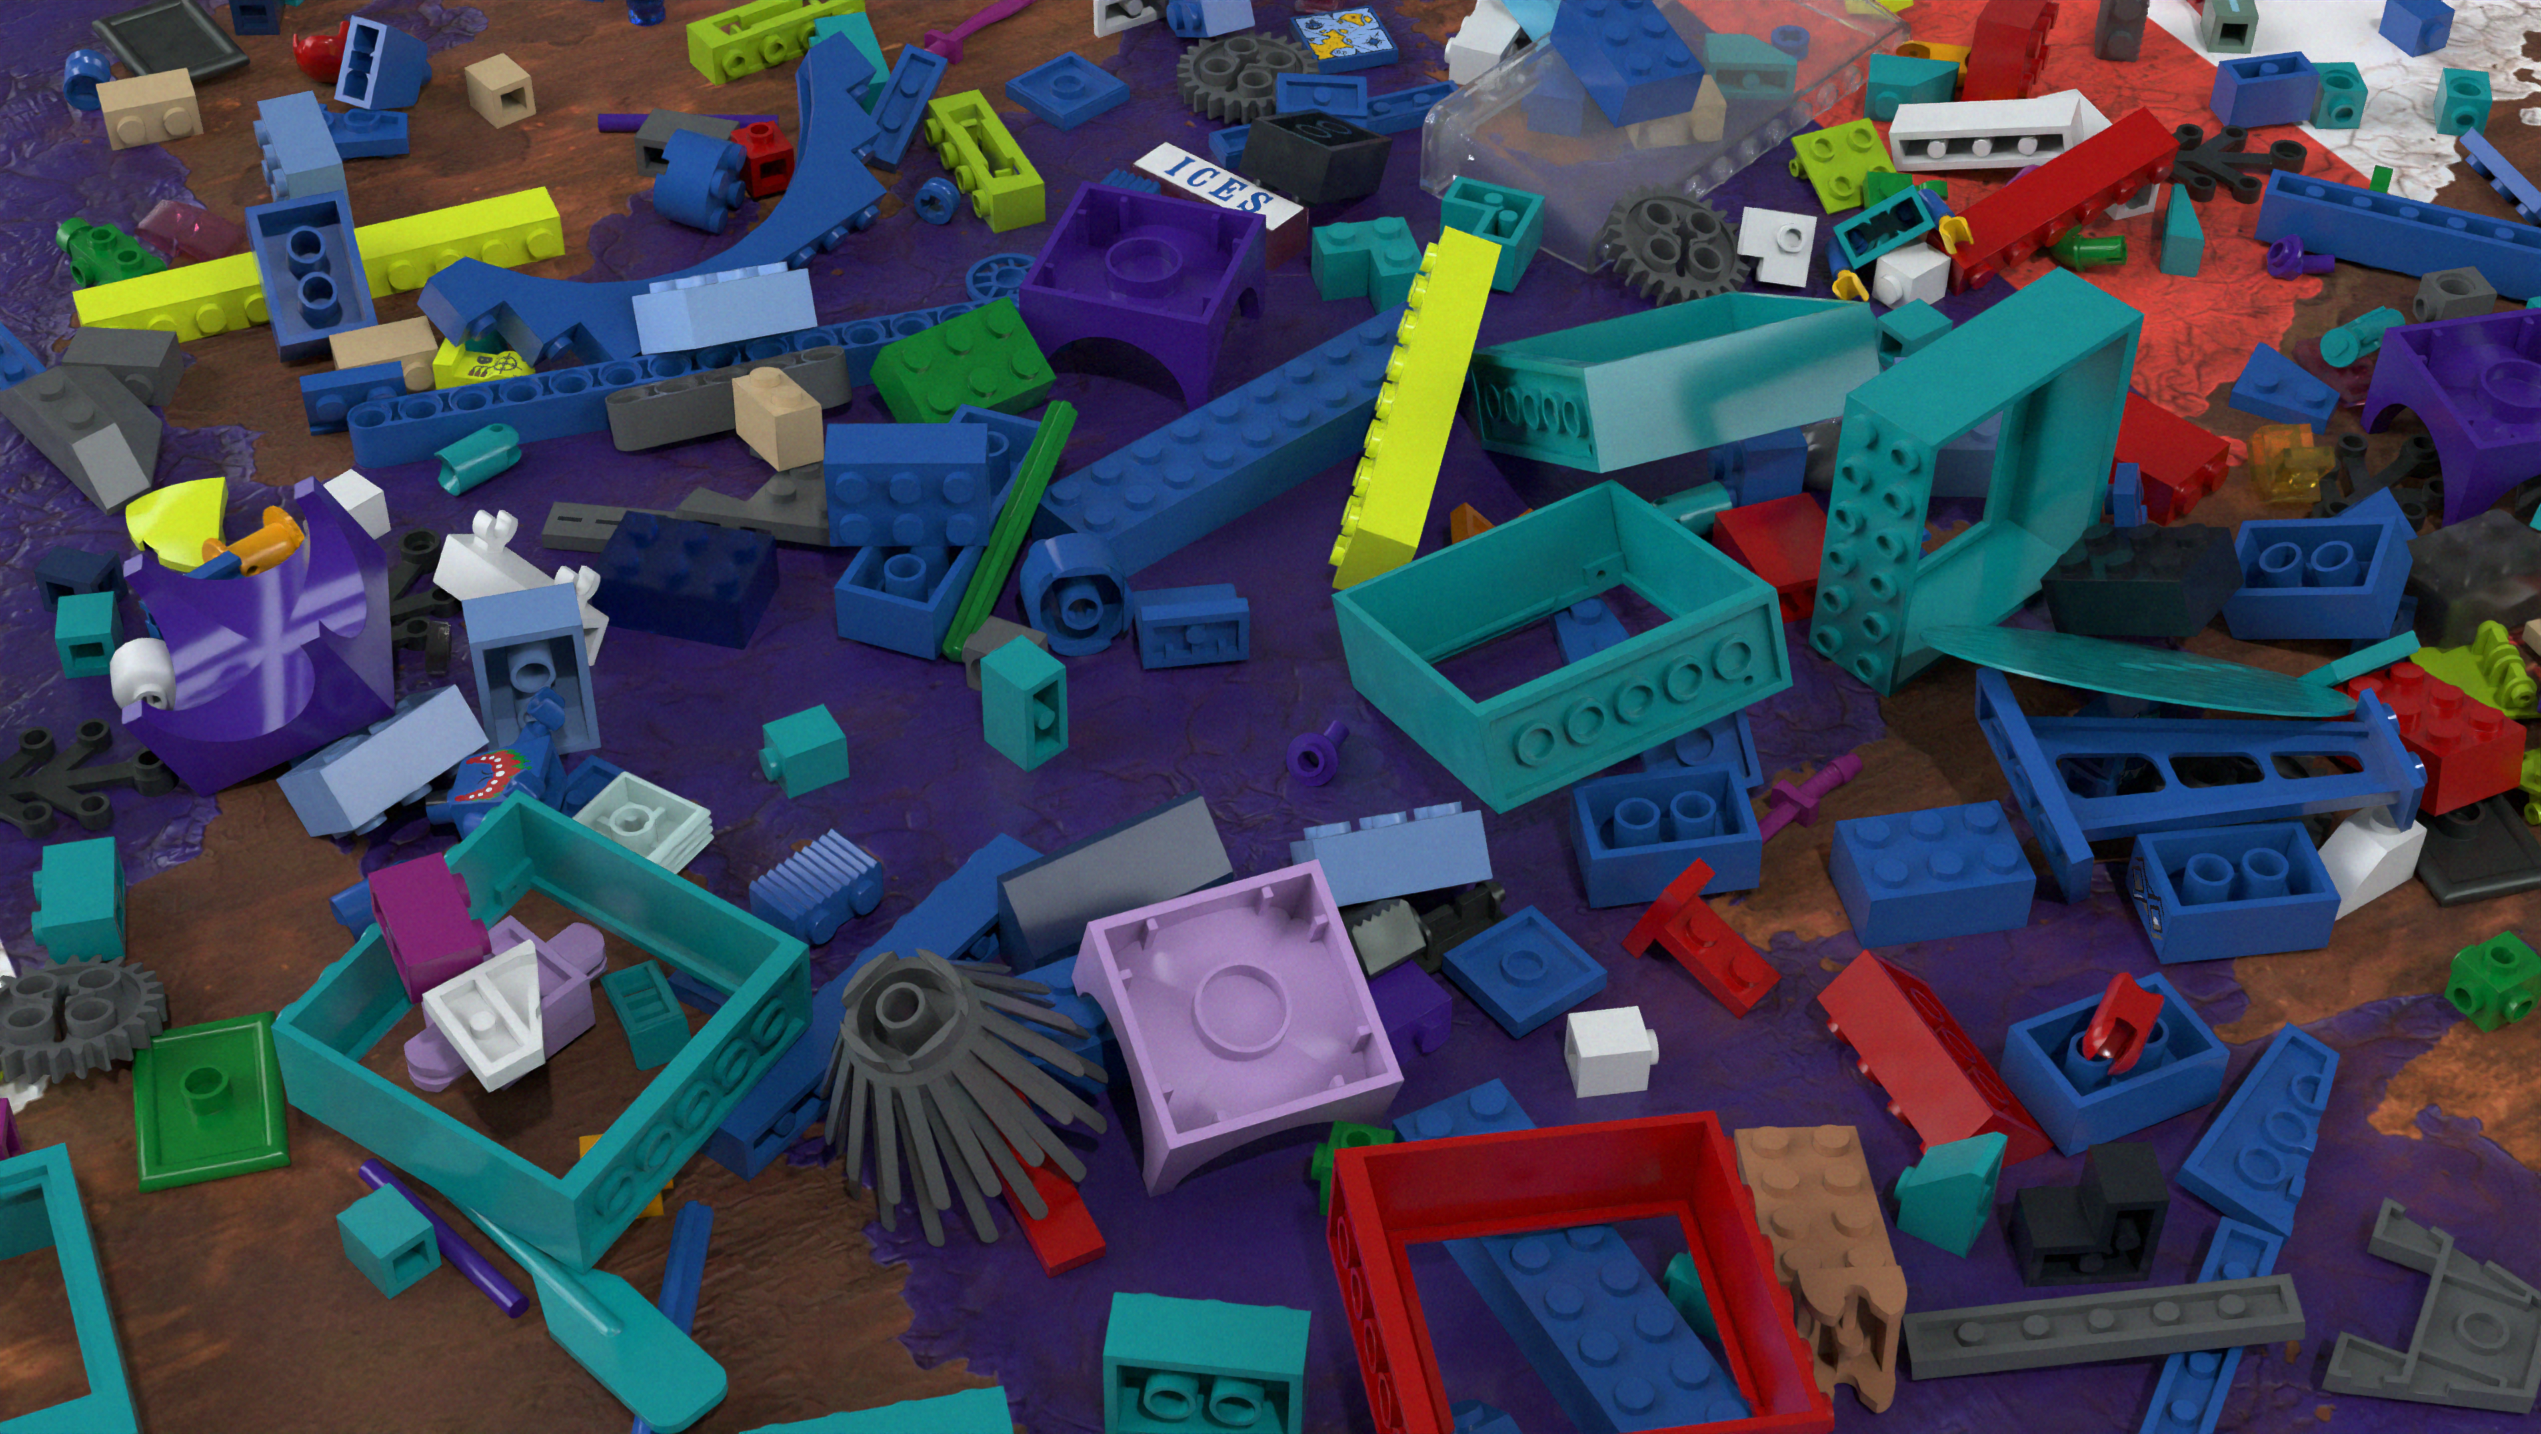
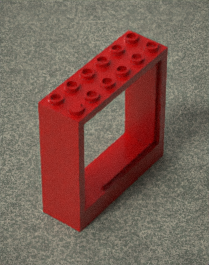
M1715 1110L1335 1149L1326 1239L1376 1433L1453 1434L1455 1431L1454 1421L1405 1245L1677 1216L1740 1396L1748 1401L1753 1418L1620 1434H1831L1835 1424L1832 1401L1827 1392H1819L1813 1375L1814 1358L1811 1345L1807 1338H1799L1793 1322L1794 1304L1791 1292L1787 1285H1780L1774 1271L1775 1256L1772 1241L1768 1234H1761L1755 1220L1756 1205L1752 1188L1749 1184L1741 1183L1737 1172V1151L1734 1140L1730 1135L1724 1136Z

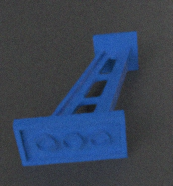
M1989 666L1976 670L1975 716L2068 905L2090 897L2094 855L2087 842L2136 836V834L2196 829L2386 805L2399 831L2402 833L2412 829L2425 784L2427 783V774L2421 759L2414 751L2407 753L2398 736L2400 734V725L2395 712L2388 703L2380 704L2372 687L2360 692L2353 722L2024 716L2002 670ZM2243 756L2250 758L2258 765L2264 780L2257 783L2189 788L2180 783L2169 759L2172 757ZM2352 756L2359 761L2364 771L2352 774L2285 779L2278 774L2270 757ZM2139 757L2150 761L2156 766L2166 787L2159 792L2088 799L2074 795L2068 789L2056 762L2062 758Z

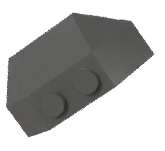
M56 366L0 391V411L107 516L120 511L138 498L152 492L153 476L158 462L163 435V422L104 366Z

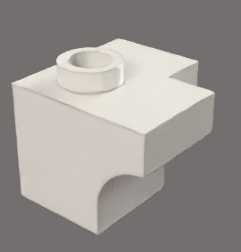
M1744 206L1737 253L1755 256V280L1798 287L1806 286L1817 217Z

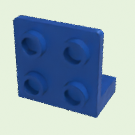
M1225 583L1132 592L1135 601L1133 617L1143 669L1249 659L1250 610L1247 597L1237 598L1233 584Z

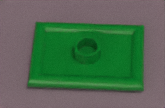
M266 1011L163 1030L161 1035L150 1036V1048H132L134 1059L131 1060L138 1187L141 1194L291 1165L283 1079L271 1031V1025L277 1019L275 1011Z

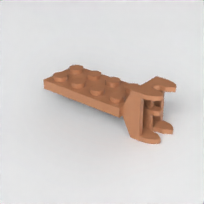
M1822 1125L1819 1127L1786 1128L1765 1126L1735 1129L1734 1143L1737 1151V1167L1741 1183L1751 1186L1756 1205L1755 1220L1761 1234H1768L1772 1241L1775 1256L1774 1271L1779 1284L1787 1285L1791 1292L1794 1304L1793 1322L1799 1338H1807L1811 1345L1814 1358L1813 1375L1819 1392H1827L1833 1403L1835 1396L1834 1385L1848 1383L1856 1388L1859 1400L1875 1413L1886 1411L1891 1406L1895 1394L1896 1378L1894 1370L1901 1318L1906 1309L1907 1286L1901 1266L1896 1265L1856 1126Z

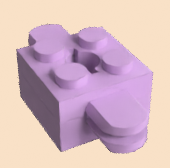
M509 915L487 931L492 953L483 956L484 962L529 939L535 944L545 1060L596 1023L590 982L608 969L603 935L597 928L589 924L576 922L545 943ZM423 1001L421 1004L427 1028L405 1043V1057L410 1079L415 1086L425 1091L440 1092L471 1069L427 1013ZM526 1074L512 1080L511 1082L499 1088L505 1091L507 1088H509L515 1082L520 1080Z

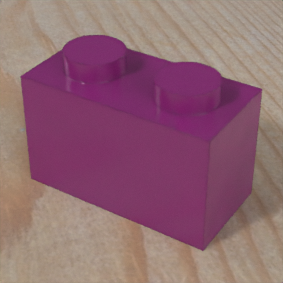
M441 852L368 873L373 914L412 1005L423 1002V993L484 963L483 956L492 953L490 938L481 918L471 920L467 911L468 908H471V899L461 872L450 873Z

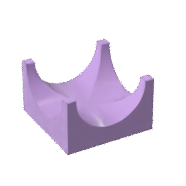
M1319 859L1088 922L1072 973V980L1079 999L1092 995L1098 1001L1114 1030L1122 1050L1140 1115L1144 1143L1142 1177L1150 1198L1173 1191L1175 1186L1185 1176L1211 1159L1245 1143L1279 1131L1335 1120L1367 1124L1378 1128L1404 1082V1078Z

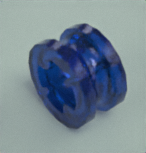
M626 0V5L629 8L628 20L637 26H653L663 22L666 18V8L663 6L665 0Z

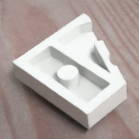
M531 939L422 994L427 1013L489 1093L546 1063L538 962L535 944Z

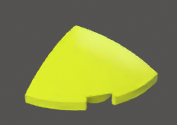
M225 477L200 479L171 485L153 491L126 506V523L135 546L140 551H145L144 541L158 554L160 565L177 571L189 573L203 565L202 546L204 541L209 538H217L222 544H226L222 526L228 498Z

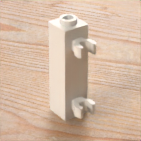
M479 510L473 520L472 529L474 534L447 535L433 582L460 601L574 582L583 624L589 666L594 665L609 621V617L587 603L599 587L600 575L587 566H581L578 575L567 566H561L555 580H553L505 547V544L514 536L518 526V519L505 510H499L497 519L485 510Z

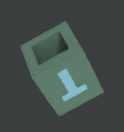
M2205 0L2200 27L2208 53L2251 54L2259 20L2254 0Z

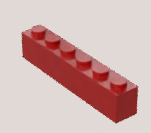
M2144 106L1955 215V217L1960 216L1966 219L1974 244L1970 245L1969 241L1966 240L1956 242L1954 246L1957 253L1949 254L1945 248L1940 231L1936 230L1935 227L1929 230L1925 242L1951 258L1946 287L1955 297L1971 287L1974 290L1986 285L1995 273L2007 266L2010 268L2019 266L2029 257L2031 252L2043 245L2046 247L2055 245L2065 236L2067 231L2079 224L2082 226L2089 225L2100 216L2103 210L2113 204H2125L2142 187L2149 183L2153 185L2161 183L2174 170L2175 165L2173 162L2181 144Z

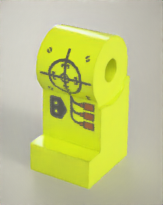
M445 337L432 363L436 390L535 374V368L531 369L515 351H504L498 355L466 351L465 342L455 348L447 337Z

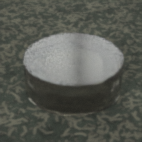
M429 620L425 648L426 674L446 675L450 670L452 625L449 624V621Z

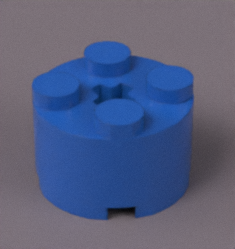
M677 129L669 139L661 157L670 160L665 175L657 173L654 183L653 206L656 214L671 221L715 234H722L727 223L728 210L730 207L739 208L744 198L746 183L739 180L740 170L746 159V146L694 130Z
M1069 533L1051 539H1041L1031 545L1028 550V558L1020 572V593L1031 628L1047 633L1048 644L1051 645L1053 651L1075 657L1092 655L1112 645L1110 639L1122 629L1125 633L1133 620L1135 601L1121 560L1106 537L1097 534Z

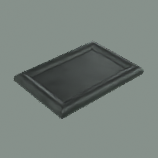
M158 0L91 23L95 33L134 77L187 68L191 83L194 84L248 66L251 61L196 0Z
M2502 793L2436 817L2418 807L2414 820L2425 827L2427 832L2415 870L2442 908L2541 889V845Z

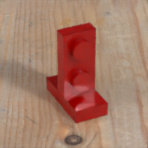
M1699 857L1663 890L1621 944L1638 960L1658 941L1740 1020L1777 984L1782 976L1698 896L1716 874Z

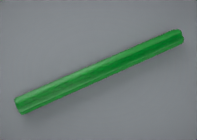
M1054 400L1049 404L991 533L990 544L985 547L944 638L941 652L951 662L956 663L958 661L963 663L962 650L966 639L971 633H977L989 618L1075 424L1078 412L1071 407L1072 403L1066 400L1062 402Z

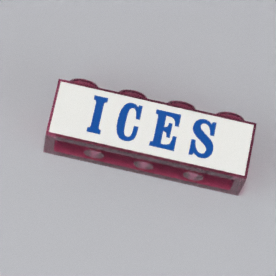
M1164 141L1130 164V174L1133 173L1136 178L1141 175L1144 180L1149 178L1152 183L1158 181L1161 185L1162 196L1266 215L1265 268L1270 271H1274L1307 247V207L1273 191L1254 185L1252 181L1170 142Z

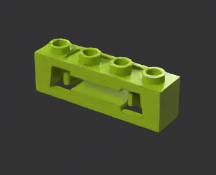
M758 0L687 24L690 63L715 86L798 58L806 55L809 50L808 37L815 36L814 19L859 12L866 13L865 0H826V3L823 4L818 0H808L811 5L803 7V0ZM737 21L740 26L739 28L735 24L730 25V35L719 29Z
M976 89L929 100V119L924 120L923 123L926 140L929 146H935L939 151L944 168L946 170L951 169L955 175L961 193H967L972 200L977 217H983L994 234L1045 222V183L981 92ZM978 143L982 147V153L979 150ZM1013 164L1015 165L1020 174L1016 173V171L1013 168ZM989 169L994 174V178L989 173Z

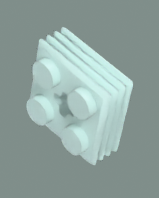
M626 771L620 773L572 817L573 820L674 874H677L714 838V835L710 833L713 830V827L709 825L712 822V819L708 817L711 814L710 810Z

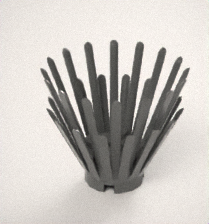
M914 948L919 957L909 956L899 959L894 950L882 953L859 968L844 989L841 1002L847 1011L843 1022L840 1021V1030L830 1052L832 1056L820 1089V1100H822L830 1093L837 1074L824 1135L827 1145L832 1144L835 1140L836 1156L841 1155L845 1149L850 1118L846 1170L849 1176V1190L853 1199L858 1200L862 1193L865 1123L869 1086L880 1218L886 1230L889 1232L895 1231L897 1225L895 1205H898L901 1201L893 1103L926 1237L931 1245L935 1247H942L944 1245L945 1237L938 1209L947 1210L950 1208L951 1199L928 1120L979 1237L983 1242L993 1243L998 1239L999 1235L974 1176L984 1194L989 1197L999 1195L1002 1186L974 1132L1034 1220L1044 1219L1048 1214L1047 1205L988 1116L1030 1166L1039 1167L1044 1162V1153L1036 1144L1037 1142L1075 1182H1080L1085 1178L1086 1167L995 1071L1064 1125H1069L1073 1121V1116H1075L1095 1132L1104 1134L1107 1130V1121L1100 1113L993 1034L1073 1076L1082 1077L1084 1075L1098 1083L1106 1084L1109 1081L1108 1075L1101 1066L987 1006L1081 1040L1090 1039L1091 1035L1085 1028L1075 1024L1070 1017L1048 1010L1054 1008L1057 1004L1043 997L1036 996L1048 995L1052 992L1044 984L989 974H1004L1009 972L1012 967L997 963L946 960L927 949Z

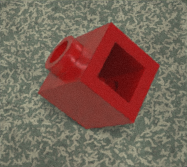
M774 120L755 122L745 128L730 131L731 141L745 145L747 148L746 159L740 170V178L746 183V187L755 198L787 189L795 168L794 148Z

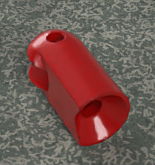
M2128 972L2119 973L2114 976L2083 1037V1054L2086 1061H2089L2098 1053L2106 1059L2113 1058L2107 1075H2120L2129 1071L2138 1061L2165 1004L2164 996L2143 990Z

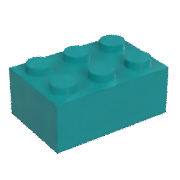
M1114 1292L1103 1352L1105 1434H1303L1309 1391L1311 1311L1290 1309L1284 1306L1265 1307L1225 1303L1216 1299L1193 1300L1162 1297L1152 1293L1131 1294Z

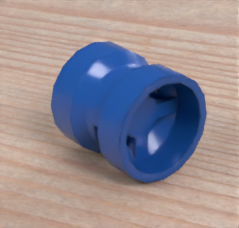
M90 49L78 50L72 53L66 60L63 83L64 98L76 109L83 111L97 110L101 108L96 84L110 82V62L97 51Z

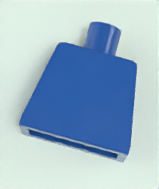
M352 15L334 99L369 110L413 106L417 102L420 86L426 85L432 76L431 66L426 61L427 43L393 26Z

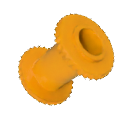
M269 506L263 512L264 527L228 547L222 544L221 541H218L217 538H209L203 543L202 557L205 564L224 552L230 551L241 558L242 565L239 566L241 574L249 577L270 570L284 562L299 548L305 536L294 519L285 510L277 506Z

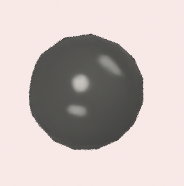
M1832 422L1816 423L1805 428L1802 432L1808 444L1803 482L1812 489L1832 491L1841 424Z

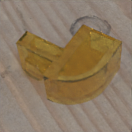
M2311 424L2264 425L2246 440L2251 481L2263 504L2316 503L2321 501L2319 480L2336 466L2333 446L2314 447Z

